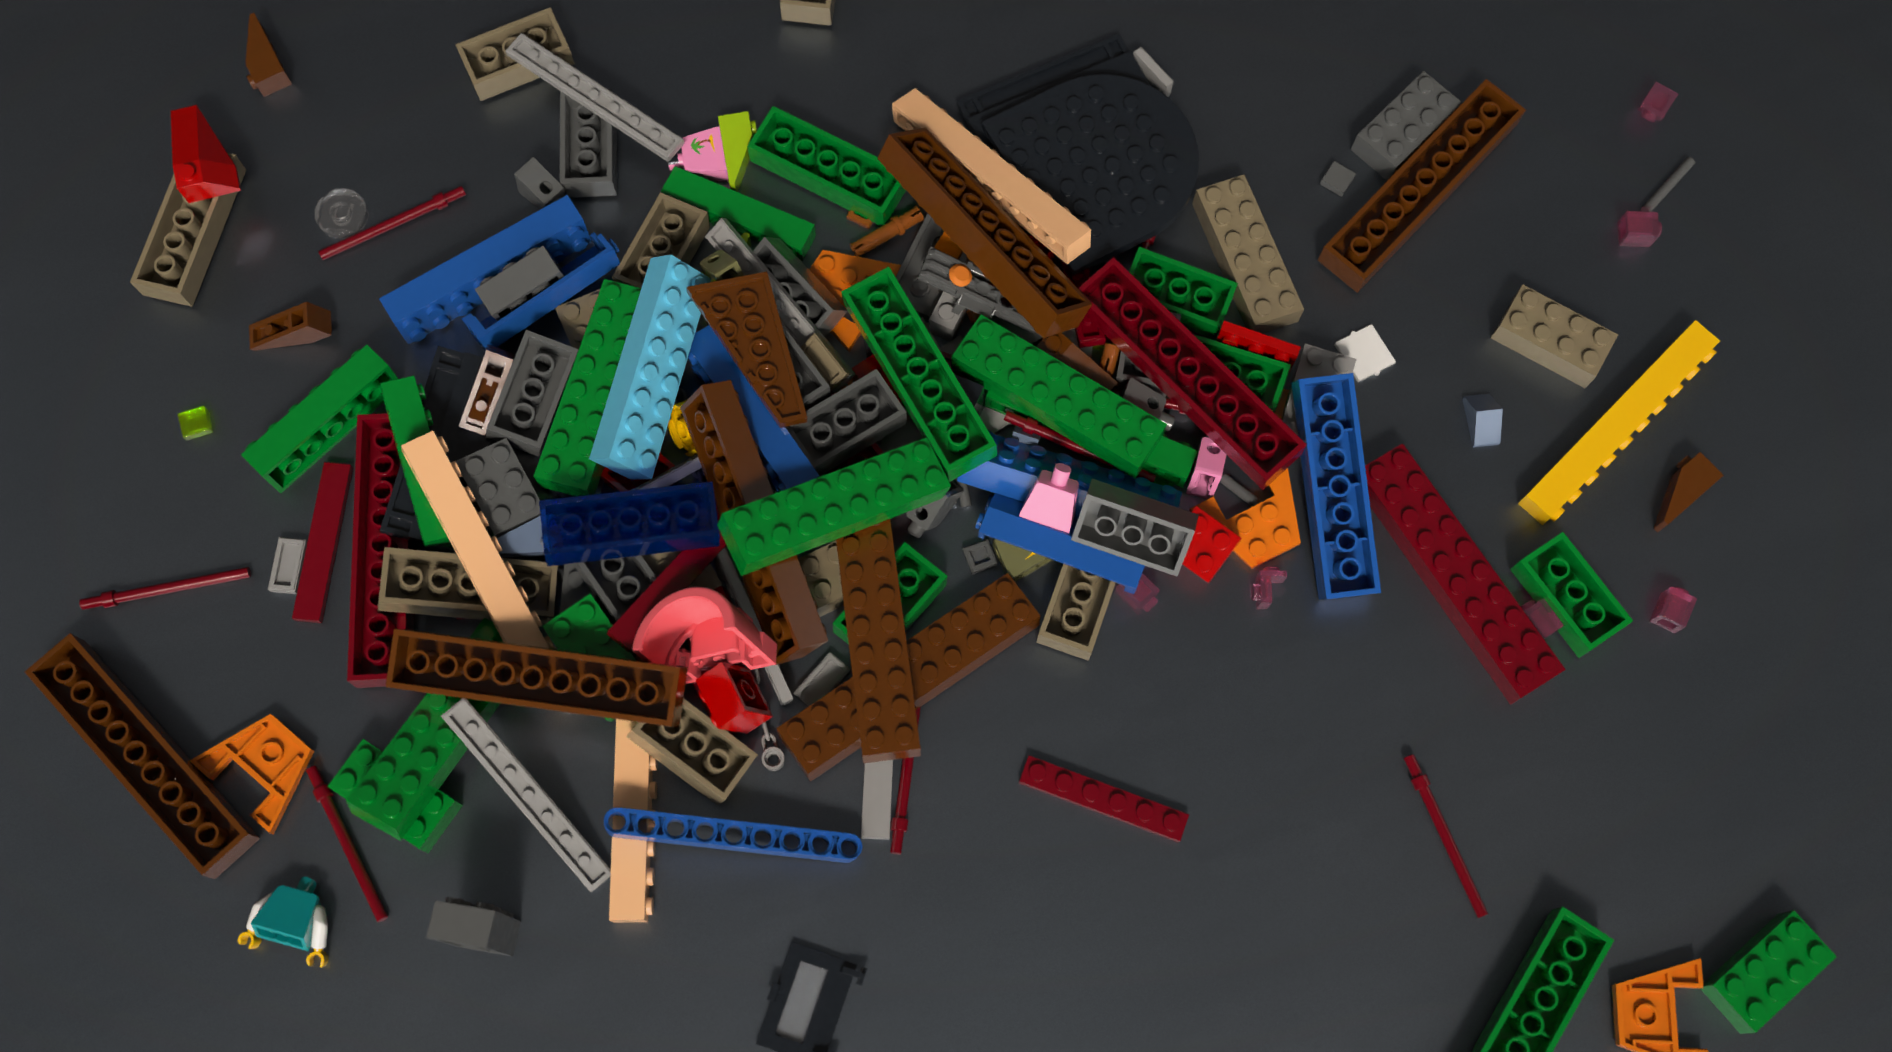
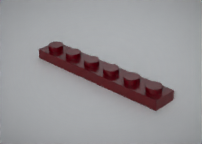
M1030 755L1019 781V784L1178 843L1181 841L1189 814Z

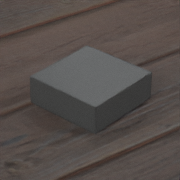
M1334 161L1321 180L1320 185L1342 197L1355 178L1356 173Z
M988 539L962 548L972 575L996 567L998 564Z

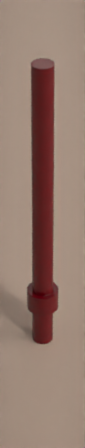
M459 186L444 194L442 192L432 196L433 199L319 250V255L322 260L328 259L437 208L439 210L449 206L448 203L465 196L466 193L463 187Z
M1007 410L1004 421L1023 428V432L1030 435L1033 433L1120 470L1058 432L1038 424V420L1029 416L1025 418ZM1141 469L1136 478L1143 477L1153 483L1156 475Z
M249 567L120 592L110 590L102 592L99 596L80 599L79 604L82 610L100 606L110 608L118 606L121 602L250 578L251 570Z
M921 707L916 709L917 725H919ZM914 757L903 758L895 818H892L890 830L893 831L890 853L901 855L904 832H907L909 820L906 819Z
M1414 754L1403 758L1413 778L1410 781L1415 791L1418 790L1477 918L1488 915L1430 790L1429 785L1431 783L1427 774L1423 775Z
M312 766L306 772L314 787L312 792L317 802H321L377 923L382 922L388 918V915L332 799L334 794L327 787L329 784H325L318 767Z

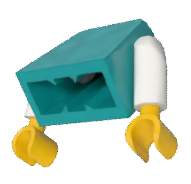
M301 877L296 888L281 885L273 893H269L257 901L252 907L246 924L248 931L239 935L238 943L245 945L250 936L251 943L249 949L259 947L262 941L261 938L309 951L311 947L314 949L306 959L307 964L310 967L313 966L314 957L318 955L321 958L320 968L324 967L328 963V955L323 951L327 944L328 923L326 909L321 905L319 896L313 894L317 882L308 877Z

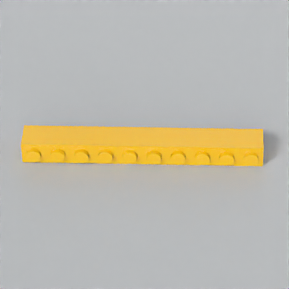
M1695 320L1518 504L1542 526L1549 519L1555 522L1565 512L1562 506L1567 501L1572 504L1583 493L1579 488L1584 483L1589 486L1600 475L1596 470L1601 465L1606 468L1617 457L1613 454L1617 448L1624 450L1633 440L1630 435L1635 430L1640 433L1651 422L1647 417L1651 413L1656 416L1667 405L1664 399L1668 395L1673 398L1684 387L1681 384L1684 378L1688 381L1692 379L1700 370L1697 365L1701 361L1706 364L1717 353L1713 348L1720 340Z

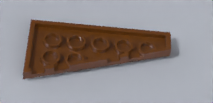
M767 271L687 287L688 295L777 425L782 428L806 423L807 414Z

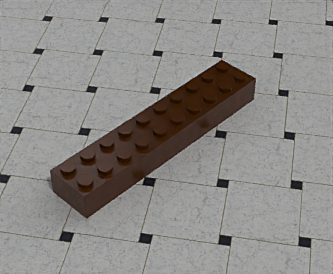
M1485 79L1324 246L1318 261L1358 293L1517 126L1526 109L1489 80Z
M925 127L889 134L877 159L897 179L901 186L909 192L918 205L933 218L934 222L945 231L950 239L958 245L967 258L994 284L1001 295L1030 323L1036 333L1041 335L1042 338H1046L1077 328L1092 306V303Z
M728 380L701 385L680 409L721 517L722 513L775 493L770 486L767 470L761 462L757 443L752 438L748 419L742 411L739 395L734 389L732 381ZM797 555L742 576L762 632L766 633L777 644L776 665L802 658L828 641L826 627L821 622L816 601L810 593L806 574L801 569Z
M888 519L836 539L863 764L921 756L891 521Z
M1008 573L906 641L915 710L1039 626L1040 614ZM853 677L776 728L780 739L810 782L861 748Z
M394 629L386 687L673 727L680 725L688 667L410 629Z
M69 633L25 671L26 675L202 876L216 879L260 839L206 776L190 762V758L85 640Z

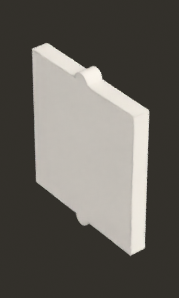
M1372 324L1357 332L1352 331L1349 336L1334 344L1340 354L1356 359L1353 375L1357 382L1372 375L1377 376L1381 370L1396 363Z

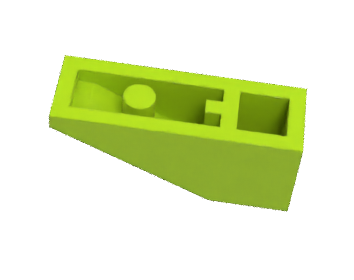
M748 111L718 116L730 189L736 192L739 191L750 160L747 146L757 131L755 120L750 121Z

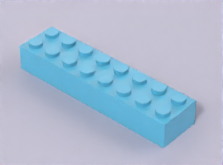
M671 254L650 259L589 457L590 460L631 480L652 479L697 329L701 312L688 295L687 287L711 281V278Z

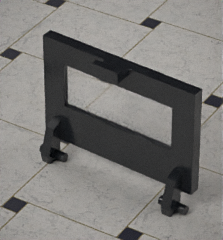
M792 942L778 983H772L767 1000L771 1001L756 1044L776 1052H828L853 977L858 978L856 984L862 986L867 968L862 967L860 972L856 971V964Z

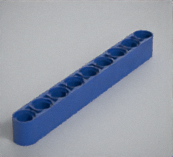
M619 807L610 809L604 817L606 832L615 838L842 863L854 861L862 851L860 838L851 833ZM614 816H622L626 823L623 828L615 830L609 826L610 819ZM644 819H650L655 824L654 829L649 833H643L638 828L639 823ZM673 822H678L683 825L684 831L679 836H672L667 831L668 826ZM700 826H709L713 831V835L709 839L699 838L696 831ZM729 829H737L740 831L742 838L740 841L732 843L727 840L725 833ZM766 832L770 837V843L766 846L758 845L754 839L756 833ZM794 835L799 841V846L795 849L787 848L783 843L784 837ZM816 838L824 839L827 843V850L817 852L812 846V841ZM845 841L852 842L856 849L855 854L845 855L841 850V843Z

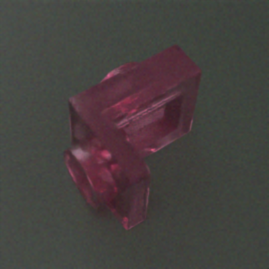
M1655 82L1637 110L1642 112L1641 116L1653 123L1655 120L1660 122L1665 117L1678 93Z
M1265 567L1259 571L1255 577V584H1252L1251 597L1252 601H1256V609L1269 608L1272 603V583H1283L1287 578V571H1279L1278 567Z

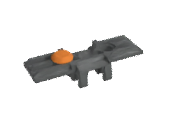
M933 247L929 248L917 279L957 297V302L951 312L959 315L961 311L967 308L990 320L995 315L1029 332H1035L1030 323L1017 312L1013 305L1007 307L1001 303L1000 300L1004 296L1001 295L996 287L992 286L994 284L983 275L982 271L971 260L967 258L963 262Z

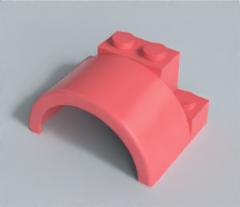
M690 587L670 594L649 611L637 630L632 651L646 662L688 667L685 684L696 682V679L701 676V671L712 669L720 662L729 664L742 662L750 670L776 665L777 644L766 633L759 632L753 624V619L740 607L736 608L718 591L706 587ZM687 638L690 639L691 651L680 649Z

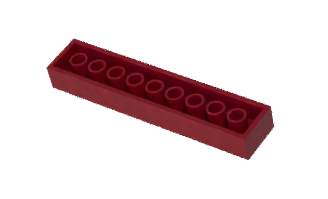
M1114 257L1078 288L1092 303L1085 316L1262 490L1303 454L1307 444Z
M387 413L357 415L347 681L356 688L386 687L394 629L415 630V614L378 611L384 547L417 550V542L380 533L401 465Z
M1402 443L1365 465L1371 509L1509 704H1513L1565 671L1564 666Z

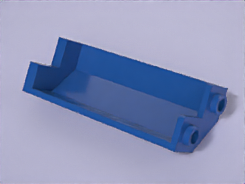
M593 232L590 234V237L595 246L561 268L566 276L499 321L489 316L482 322H479L475 316L469 313L462 318L463 322L483 350H486L487 344L495 347L500 346L620 264L617 256L619 249L611 238L606 240L601 233L596 235Z
M997 493L994 496H989L985 506L986 514L980 513L975 527L979 529V538L984 539L985 535L1124 585L1125 592L1135 594L1145 565L1072 541L1071 538L1078 518L1074 517L1070 532L1066 533L1019 517L1024 504L1023 501Z

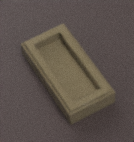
M814 333L800 347L828 383L830 391H834L851 374L819 333Z

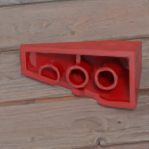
M193 105L172 110L173 171L176 187L187 202L193 203L241 191L237 167L213 132L199 107Z

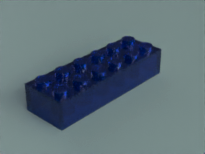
M713 481L539 501L544 555L547 566L720 546Z

